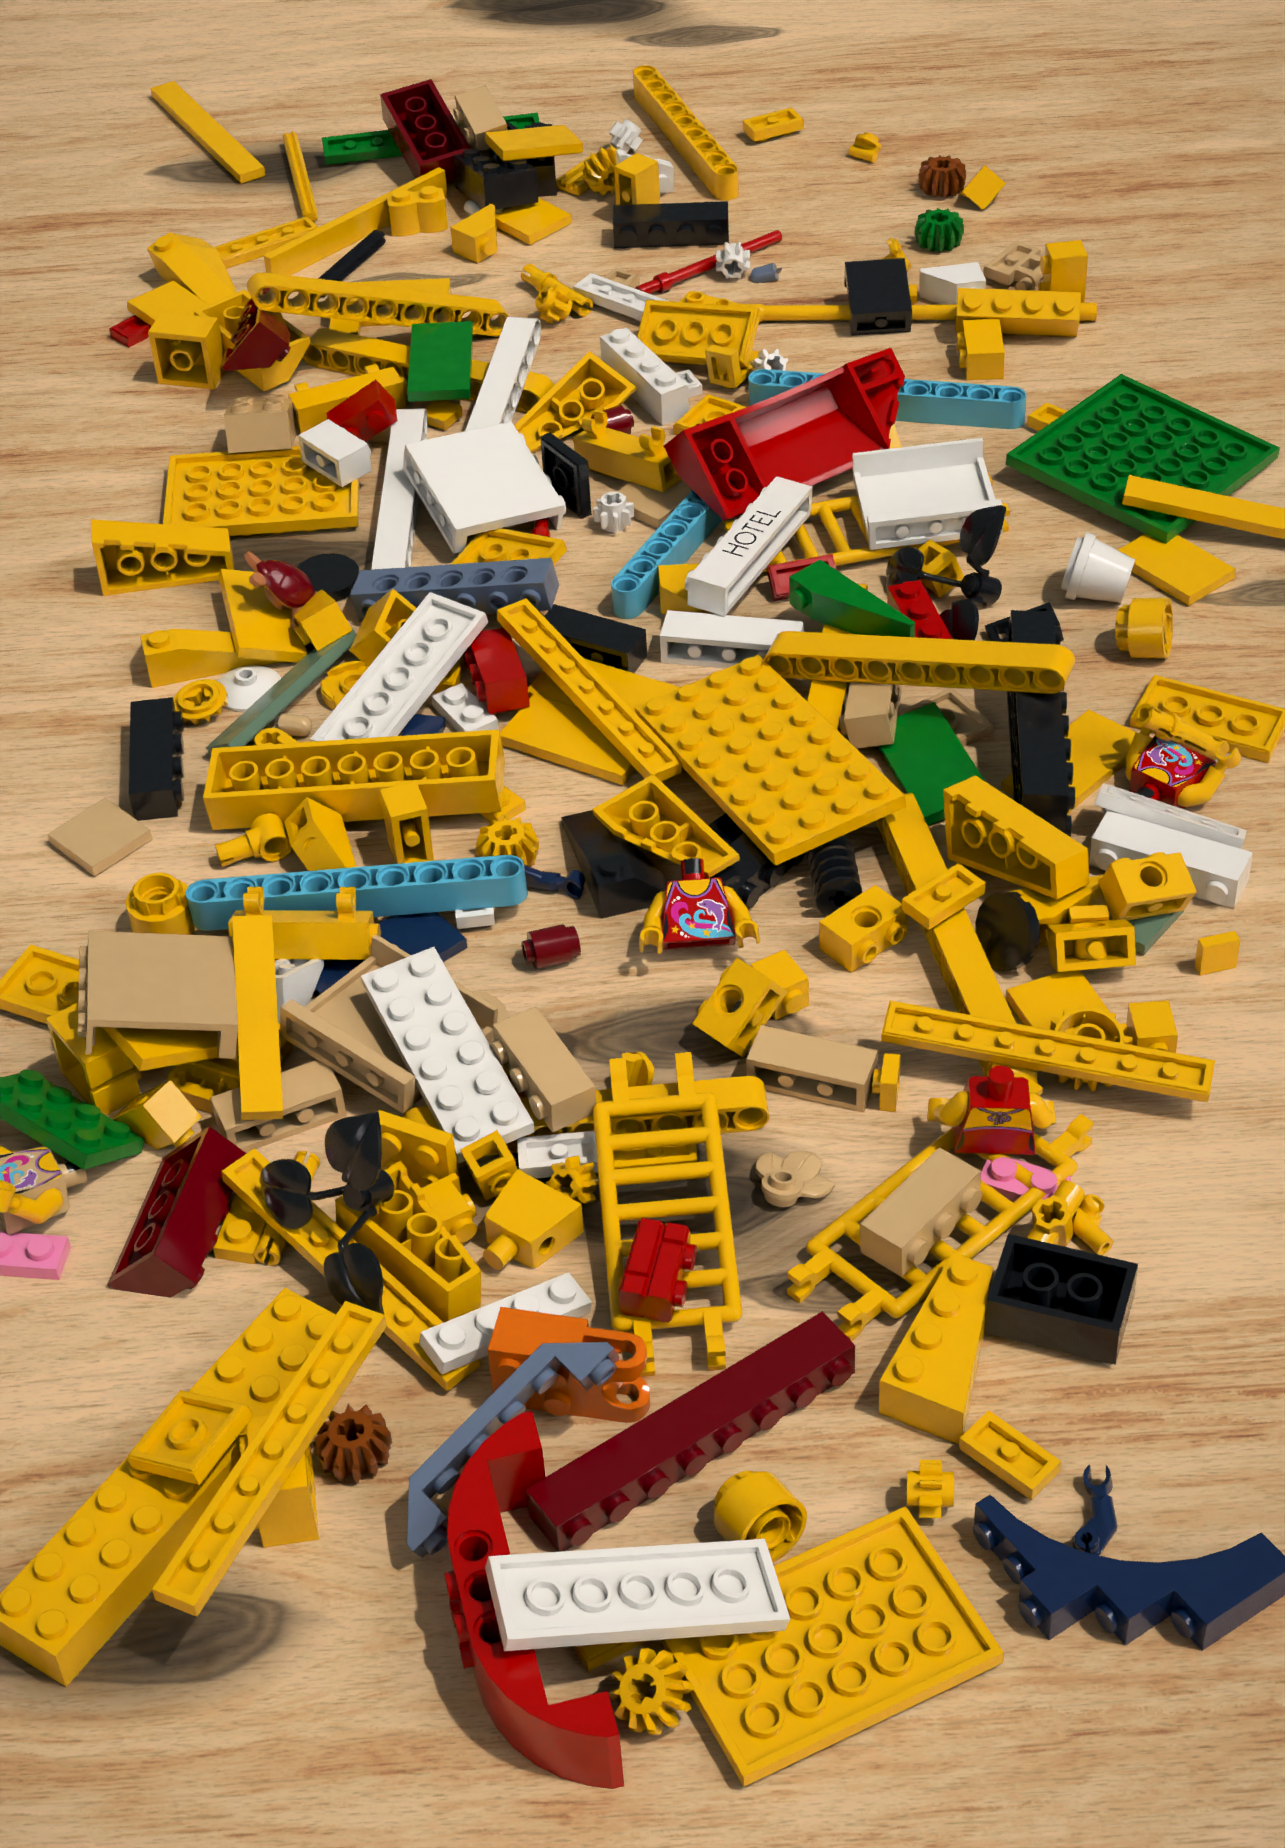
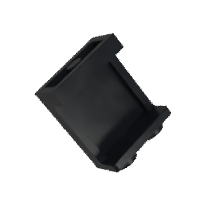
M905 258L845 262L844 285L847 288L851 336L911 332L912 305Z

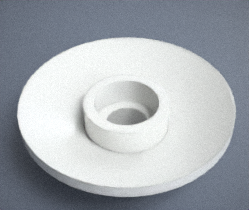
M258 665L242 666L226 672L217 680L223 684L228 694V705L223 708L234 712H245L281 679L280 675L268 667Z

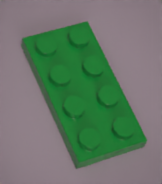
M22 1070L17 1074L0 1077V1119L81 1169L86 1170L142 1153L145 1138L131 1131L127 1124L115 1121L101 1113L97 1106L86 1104L76 1098L70 1090L58 1087L46 1080L40 1072Z

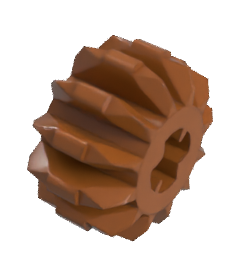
M939 155L936 158L929 157L928 161L921 162L918 183H920V189L924 191V194L933 195L934 198L938 196L946 198L949 195L954 197L964 189L966 170L965 164L961 163L960 159H952L950 155L947 157Z
M349 1403L344 1413L339 1414L331 1411L328 1417L329 1421L323 1423L317 1432L318 1436L315 1437L314 1442L315 1454L319 1457L322 1469H324L325 1473L334 1472V1476L339 1482L348 1475H352L353 1479L359 1483L361 1474L365 1472L376 1477L378 1465L388 1464L389 1449H391L392 1444L391 1432L386 1427L385 1419L381 1413L372 1414L367 1404L360 1410L354 1411Z

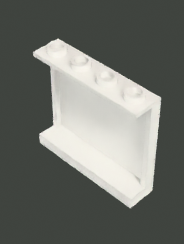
M512 422L405 444L403 470L453 554L462 552L466 548L467 536L548 517L556 530L561 529L563 515L566 513L565 501L561 495L557 494L552 486L549 475H545L539 466L537 456L531 453L526 445L523 434L518 433Z
M983 438L852 453L853 481L870 550L924 544L928 540L941 542L960 539L962 526L972 512L982 508L1002 505L1001 499H995L983 459Z

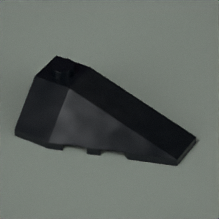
M592 810L561 817L562 825L581 872L585 876L586 884L601 919L649 908L656 894L666 890L667 881L663 872L635 845L614 835L593 815Z

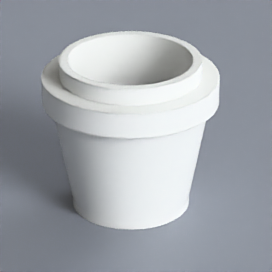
M1086 532L1084 538L1077 537L1061 585V589L1067 591L1065 598L1074 601L1077 597L1121 603L1135 559L1097 540L1094 534Z

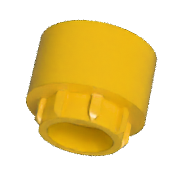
M1133 598L1130 605L1119 607L1115 623L1117 648L1120 651H1128L1131 658H1168L1173 639V610L1170 598Z
M151 873L140 878L126 898V908L132 932L192 935L196 927L192 922L185 893L188 886L168 873Z
M742 1471L736 1473L722 1484L715 1496L713 1511L715 1512L714 1526L717 1532L725 1541L765 1539L772 1563L786 1555L796 1545L805 1530L807 1512L804 1505L770 1472Z

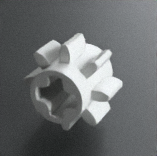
M627 119L622 124L616 121L609 131V134L613 136L610 144L616 149L624 150L626 154L630 149L635 152L643 139L638 137L642 130Z
M725 242L723 251H716V271H722L725 279L736 277L741 279L743 270L750 271V250L744 251L741 242L737 244Z
M763 349L758 353L759 358H755L750 362V365L754 367L753 371L759 369L787 371L785 370L786 363L789 360L779 355V349L774 350L771 354H768L767 350Z
M608 492L601 499L596 500L597 507L593 508L594 522H601V529L610 533H618L623 531L627 525H631V518L634 517V504L631 502L627 503L625 495L619 492Z

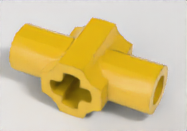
M1062 1180L1050 1198L1038 1199L1032 1209L1034 1226L1027 1238L1059 1246H1067L1073 1237L1072 1217L1085 1198V1191L1071 1181Z

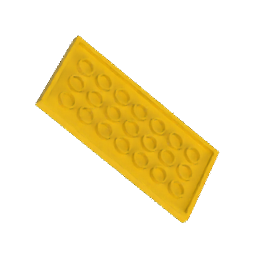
M759 655L746 658L740 663L721 671L713 672L705 678L683 685L677 690L653 698L635 707L636 714L679 758L686 772L775 866L906 807L905 795L767 662L763 664V659Z

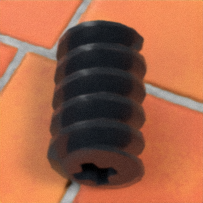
M840 836L806 852L816 907L821 913L828 916L862 893L853 844L848 838Z

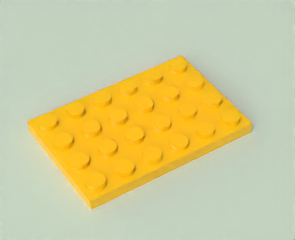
M292 446V449L239 453L223 451L170 455L163 524L228 528L229 536H250L264 533L281 534L304 530L311 532L318 529L358 527L359 478L343 487L339 486L302 462L300 446Z
M906 1506L774 1566L790 1616V1621L785 1631L660 1640L665 1650L673 1654V1663L681 1662L688 1668L682 1680L693 1684L694 1689L690 1694L743 1787L1002 1664L1004 1659L1003 1650Z

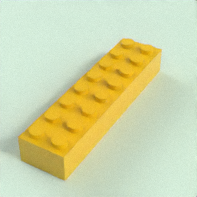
M499 729L212 748L203 801L212 830L250 828L252 822L258 816L267 813L276 814L282 820L283 825H285L284 821L306 797L340 813L343 822L384 819L380 789L416 781L428 809V816L501 812L505 757Z

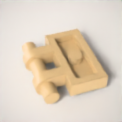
M1015 241L984 266V277L1006 285L1016 280L1019 281L1016 284L1017 290H1032L1039 284L1040 279L1044 275L1040 269L1041 249Z

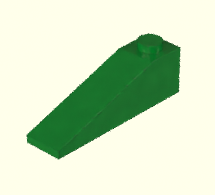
M818 560L789 576L790 605L812 620L858 635L915 637V622L822 560Z

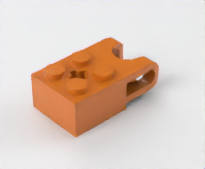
M500 1307L487 1349L493 1393L542 1343L608 1342L617 1354L630 1352L634 1356L625 1361L618 1360L615 1363L617 1366L616 1371L601 1386L594 1384L587 1391L561 1366L556 1371L559 1376L554 1384L542 1394L536 1392L524 1406L526 1409L546 1411L557 1416L573 1415L624 1423L637 1422L645 1416L650 1408L648 1384L640 1376L647 1363V1348L643 1339L638 1335L589 1327L588 1319ZM616 1394L634 1395L637 1397V1400L630 1404H624L616 1398Z

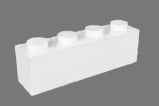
M627 327L616 329L612 333L600 336L601 360L636 386V391L631 396L662 426L679 420L689 411L688 384Z
M667 610L660 633L661 663L728 668L756 655L764 659L778 633L782 631L804 632V622L725 615L724 617L717 614Z
M1107 810L1091 838L1089 866L1105 871L1113 861L1120 858L1136 860L1146 858L1157 852H1164L1165 855L1181 852L1197 891L1194 897L1229 908H1235L1249 881L1253 852Z

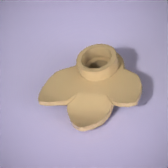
M795 1151L788 1154L786 1158H782L772 1152L762 1154L756 1162L755 1172L762 1178L761 1189L764 1193V1198L774 1206H792L799 1197H823L834 1189L835 1184L831 1180L819 1176L822 1161L812 1152Z

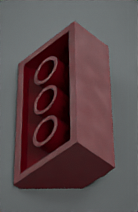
M209 1126L164 1156L107 1285L115 1290L169 1298L186 1288H194L204 1274L205 1269L202 1267L205 1257L218 1240V1235L215 1233L219 1223L226 1217L231 1208V1203L228 1201L233 1190L223 1182L222 1170L244 1156L246 1152Z

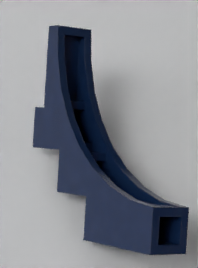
M991 1495L975 1503L973 1532L978 1543L985 1550H992L1003 1562L1004 1569L1011 1580L1016 1584H1020L1018 1603L1020 1614L1032 1628L1038 1627L1048 1640H1051L1094 1611L1101 1627L1108 1633H1114L1125 1646L1163 1620L1171 1617L1176 1630L1183 1637L1190 1638L1203 1651L1285 1596V1555L1262 1532L1230 1549L1195 1559L1159 1563L1124 1561L1082 1552L1050 1539L1017 1519Z

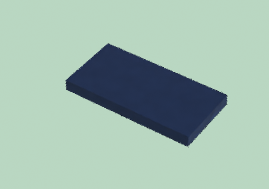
M437 912L394 915L379 923L381 938L397 945L401 950L410 955L435 947L441 960L444 962L468 948L466 937ZM324 960V967L313 994L318 997L365 960Z

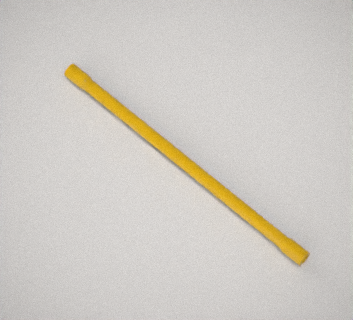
M1081 302L1080 321H1096L1097 303ZM743 304L745 307H758L762 313L759 322L850 320L849 305ZM912 305V320H956L957 305Z

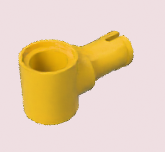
M272 813L258 816L252 822L250 829L245 831V835L215 844L222 867L252 856L255 859L262 857L270 862L280 861L286 858L292 849L282 820L279 816Z

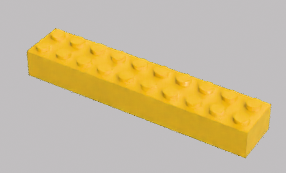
M284 1287L188 1392L246 1404L251 1410L253 1417L270 1414L336 1314ZM247 1425L200 1485L133 1469L126 1458L0 1593V1646L67 1687L150 1594L152 1588L240 1459L239 1439L240 1437H247Z

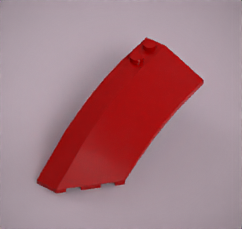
M888 348L848 362L822 376L751 406L685 429L666 443L664 448L677 475L723 521H727L744 514L747 506L759 497L762 489L767 487L776 476L808 486H814L852 469V453L889 449L891 439L889 438L890 429L896 421L899 407L897 397L899 389L903 387L905 375L892 348Z

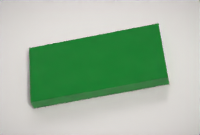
M473 321L412 324L407 386L408 401L470 398Z
M935 702L898 716L894 744L877 746L904 793H913L927 825L945 819L943 789L975 775L984 780Z

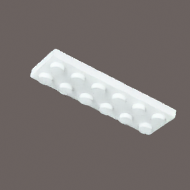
M430 592L310 738L311 742L398 736L488 623L486 613Z
M435 947L361 975L362 985L408 1071L415 1076V1084L440 1130L453 1134L458 1164L465 1162L460 1149L498 1130L505 1144L535 1132L534 1123Z
M765 1539L488 1556L485 1566L504 1651L785 1631L790 1621Z

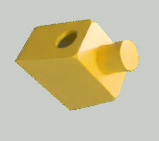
M517 1169L485 1215L486 1237L490 1245L483 1251V1257L491 1267L497 1270L503 1269L512 1258L529 1268H538L584 1232L581 1203Z

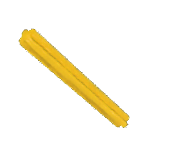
M294 131L290 134L285 132L283 134V143L302 216H308L315 222L318 219L317 208L298 136Z

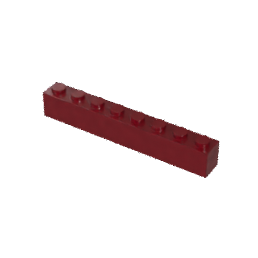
M823 1311L528 1487L526 1489L529 1517L557 1552L585 1543L599 1529L611 1522H618L624 1519L632 1509L643 1502L660 1497L667 1491L669 1486L687 1475L692 1476L699 1473L713 1459L723 1453L733 1452L744 1440L761 1430L772 1428L780 1418L793 1410L808 1406L816 1396L832 1386H840L855 1373L854 1343Z

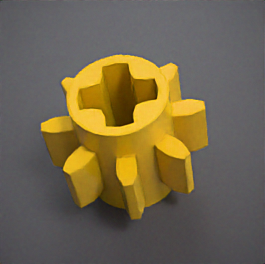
M557 284L554 288L550 286L543 288L535 301V306L538 308L537 312L541 313L539 318L550 324L554 320L557 322L565 320L572 309L571 297L567 295L568 290Z
M579 1156L567 1157L565 1163L560 1162L551 1165L554 1173L550 1180L546 1182V1185L582 1205V1203L586 1204L596 1200L593 1192L596 1186L599 1185V1179H597L593 1170L595 1165L593 1162L580 1165Z
M919 1459V1471L907 1470L906 1505L919 1506V1518L941 1519V1507H954V1472H943L942 1460Z

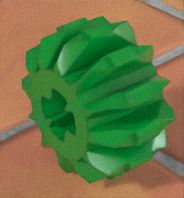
M939 208L933 211L926 210L925 213L918 215V220L916 221L914 233L916 242L919 243L920 248H928L929 252L934 250L940 253L942 250L952 251L953 247L960 246L962 235L964 234L963 218L959 217L958 212H950L948 208L945 210H940Z

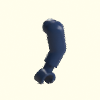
M524 864L527 887L549 891L562 889L565 890L569 897L575 900L580 899L585 883V876L581 871L571 870L568 872L567 877H563L560 873L540 871Z
M1088 1465L1084 1470L1083 1479L1086 1491L1092 1496L1089 1499L1091 1517L1083 1528L1079 1529L1073 1536V1548L1100 1556L1118 1527L1113 1499L1108 1495L1113 1488L1110 1469L1106 1465L1105 1481L1097 1486L1090 1484L1091 1467Z

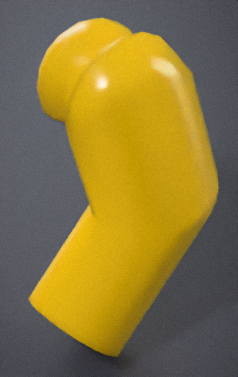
M1087 1194L1073 1216V1231L1096 1254L1104 1255L1111 1249L1114 1243L1113 1239L1099 1227L1102 1217L1100 1213L1104 1210L1105 1205L1100 1197L1094 1194Z

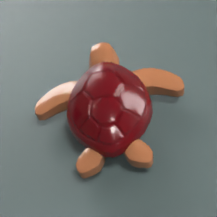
M248 551L244 557L249 566L256 571L249 577V582L256 588L265 586L266 596L276 608L283 610L285 607L292 609V622L290 626L295 631L294 628L299 626L294 615L317 593L310 579L302 570L289 563L277 560L261 561L256 555Z

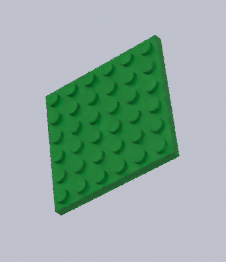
M1120 374L1007 453L1006 465L1166 544L1196 520L1122 504L1129 475L1229 496L1278 459L1280 447Z

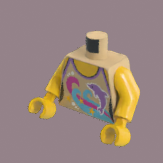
M0 1146V1220L7 1234L16 1233L35 1224H43L49 1218L66 1212L70 1207L67 1188L87 1182L86 1171L70 1161L58 1165L51 1150L44 1146L22 1151H10Z

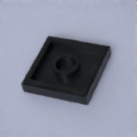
M551 432L541 436L543 472L545 475H549L553 488L558 495L563 497L566 507L582 519L592 515L588 461Z

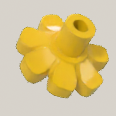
M889 238L886 242L889 245L890 254L882 259L905 258L906 271L908 272L909 268H912L911 263L901 250L899 241Z

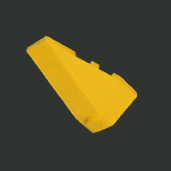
M589 351L514 426L518 433L523 434L527 447L531 453H534L541 449V436L551 432L558 439H561L583 428V417L591 418L595 409L603 411L617 405H622L636 391V386Z

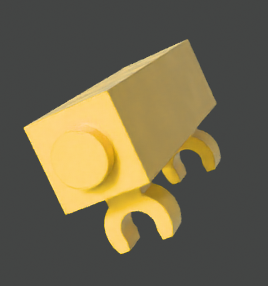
M377 364L364 366L367 374L309 388L307 382L296 384L294 388L297 392L288 394V398H292L295 426L301 434L326 421V413L375 379L395 399L396 409H405V395H407L408 386L405 377H400L394 367L379 370Z
M595 409L593 411L594 419L582 418L584 431L573 437L575 451L588 461L589 470L628 482L632 481L638 485L660 492L666 491L681 480L664 448L665 432L663 429L652 426V436L641 434L637 437L606 428L608 423L606 412Z
M248 887L247 893L243 894L244 910H236L232 915H272L274 959L366 960L372 954V937L374 935L381 937L380 924L374 923L373 911H356V887L339 888L340 893L336 894L337 911L264 910V887ZM231 917L228 922L229 936L233 938Z

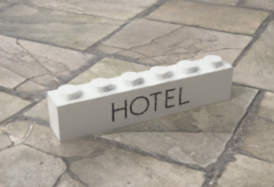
M776 476L767 487H764L759 497L747 506L745 513L733 522L731 529L724 537L721 536L718 539L716 546L710 553H706L703 556L701 563L695 570H691L685 580V590L688 591L687 605L725 617L811 515L812 486Z

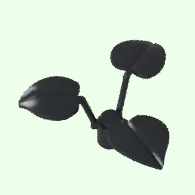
M998 505L978 509L966 518L962 526L959 539L960 549L968 553L966 562L977 572L965 575L962 581L921 572L924 564L923 553L914 547H904L895 552L888 562L886 569L887 577L885 578L886 591L888 586L901 584L906 581H917L919 578L960 587L962 593L968 599L953 601L951 609L943 611L940 617L952 639L975 640L979 625V612L975 604L980 606L983 603L994 604L999 599L1002 591L1000 580L989 576L990 571L983 569L981 566L990 560L996 549L1007 507Z
M371 1112L339 1119L329 1126L325 1135V1151L329 1164L333 1169L342 1173V1181L346 1182L347 1185L319 1192H311L310 1172L300 1162L292 1159H279L266 1165L260 1173L259 1182L264 1202L270 1214L280 1225L289 1229L301 1228L309 1223L313 1215L311 1200H321L343 1195V1199L349 1208L363 1211V1214L338 1242L339 1252L332 1253L325 1258V1281L329 1291L341 1305L347 1301L384 1314L382 1306L383 1276L379 1261L373 1251L361 1243L349 1244L350 1240L367 1220L377 1215L375 1206L388 1202L394 1194V1184L387 1172L381 1170L382 1136L379 1112Z

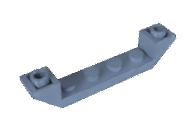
M608 1342L542 1343L409 1477L407 1546L422 1558L428 1552L433 1555L441 1550L448 1542V1516L431 1498L437 1492L441 1495L448 1491L460 1476L457 1471L471 1458L479 1446L503 1424L524 1413L526 1410L524 1404L536 1392L542 1394L554 1384L559 1376L556 1371L561 1366L588 1391L594 1384L597 1386L604 1384L616 1371L617 1366L615 1363L620 1357L615 1349Z

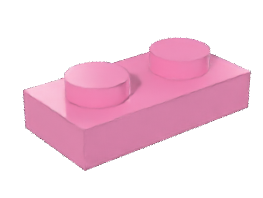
M1000 1157L993 1162L987 1159L981 1170V1180L1011 1202H1014L1029 1190L1027 1186L1014 1178L1017 1170V1165L1014 1161L1033 1173L1031 1177L1032 1187L1046 1193L1042 1199L1050 1198L1058 1187L1057 1177L1051 1172L1052 1170L1014 1158ZM1068 1176L1065 1180L1071 1181V1176Z
M0 1231V1276L60 1280L71 1248L68 1236L13 1233L8 1235L7 1232Z

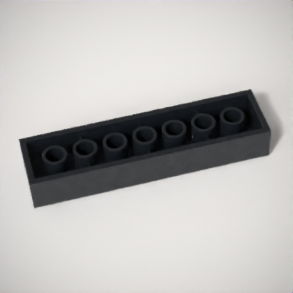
M1011 610L1007 642L1060 645L1061 626H1055L1053 611ZM1006 691L1013 776V800L1071 837L1072 819L1071 815H1067L1069 809H1074L1075 787H1069L1073 782V762H1066L1070 761L1071 739L1064 738L1068 737L1069 716L1062 715L1066 714L1067 693L1048 694Z

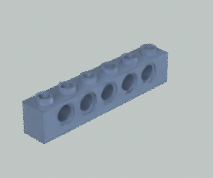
M552 558L360 570L350 597L359 622L363 621L368 608L391 589L397 591L416 608L431 592L486 614H496L498 609L526 598L538 611L552 609L559 588V582Z

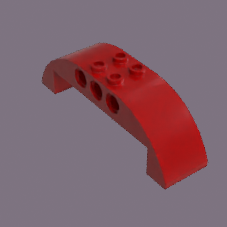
M528 1411L517 1415L503 1424L479 1446L467 1461L460 1474L450 1501L447 1535L453 1571L445 1572L444 1576L451 1616L459 1639L458 1645L464 1669L473 1667L483 1705L495 1727L515 1750L536 1766L560 1778L587 1786L615 1789L624 1786L620 1736L608 1691L548 1705L535 1650L504 1651L485 1566L488 1556L511 1555L500 1513L528 1507L526 1489L546 1477L542 1445L533 1412Z

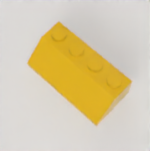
M245 289L194 311L196 316L218 318L224 353L228 348L233 350L235 344L230 339L239 327L237 324L246 303L251 298L249 292ZM285 319V324L290 333L289 346L291 347L286 357L281 362L276 360L269 368L236 370L262 391L274 389L278 385L289 381L311 343L310 337Z

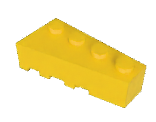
M90 519L91 543L103 596L219 581L220 569L234 570L228 528Z
M975 775L943 789L947 859L1054 899H1059L1089 884L1088 848Z
M400 1160L385 1169L384 1171L389 1174L394 1184L393 1197L388 1202L375 1206L377 1215L369 1218L353 1239L372 1250L379 1263L442 1322H447L481 1308L480 1268L455 1235H450L444 1226V1219L437 1210L433 1211L425 1200V1193L418 1183H412L408 1177L407 1168ZM343 1195L335 1199L336 1224L347 1232L363 1214V1211L349 1208L343 1199Z
M954 1252L951 1254L879 1380L880 1414L959 1445V1439L965 1433L967 1414L969 1413L971 1394L985 1333L986 1302L993 1281V1267Z

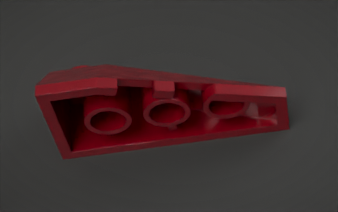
M270 288L262 289L258 295L266 294ZM250 298L237 323L239 327L230 339L235 344L233 350L228 348L225 351L221 368L225 371L269 368L276 360L281 362L291 349L289 346L290 333L282 314L260 310L256 307L252 298Z

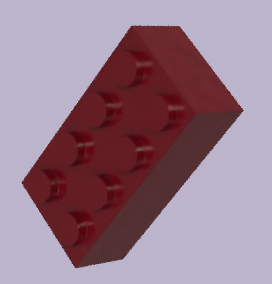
M432 79L380 94L383 121L415 179L439 167L445 170L446 183L455 181L453 155L463 154V150L471 148Z

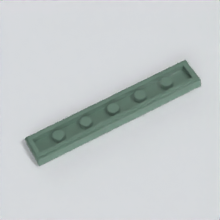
M353 628L351 632L321 650L316 651L312 649L206 747L209 754L211 755L212 748L245 746L351 647L356 637Z

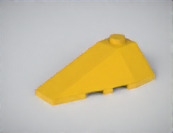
M169 232L165 236L159 237L156 242L147 247L154 266L162 278L168 282L175 281L206 303L211 304L237 293L218 250L203 239Z
M174 628L140 635L152 688L224 674L242 666H263L283 662L238 658L231 632Z
M654 774L592 809L593 815L614 835L681 865V861L684 859H703L705 877L711 878L740 860L739 854Z

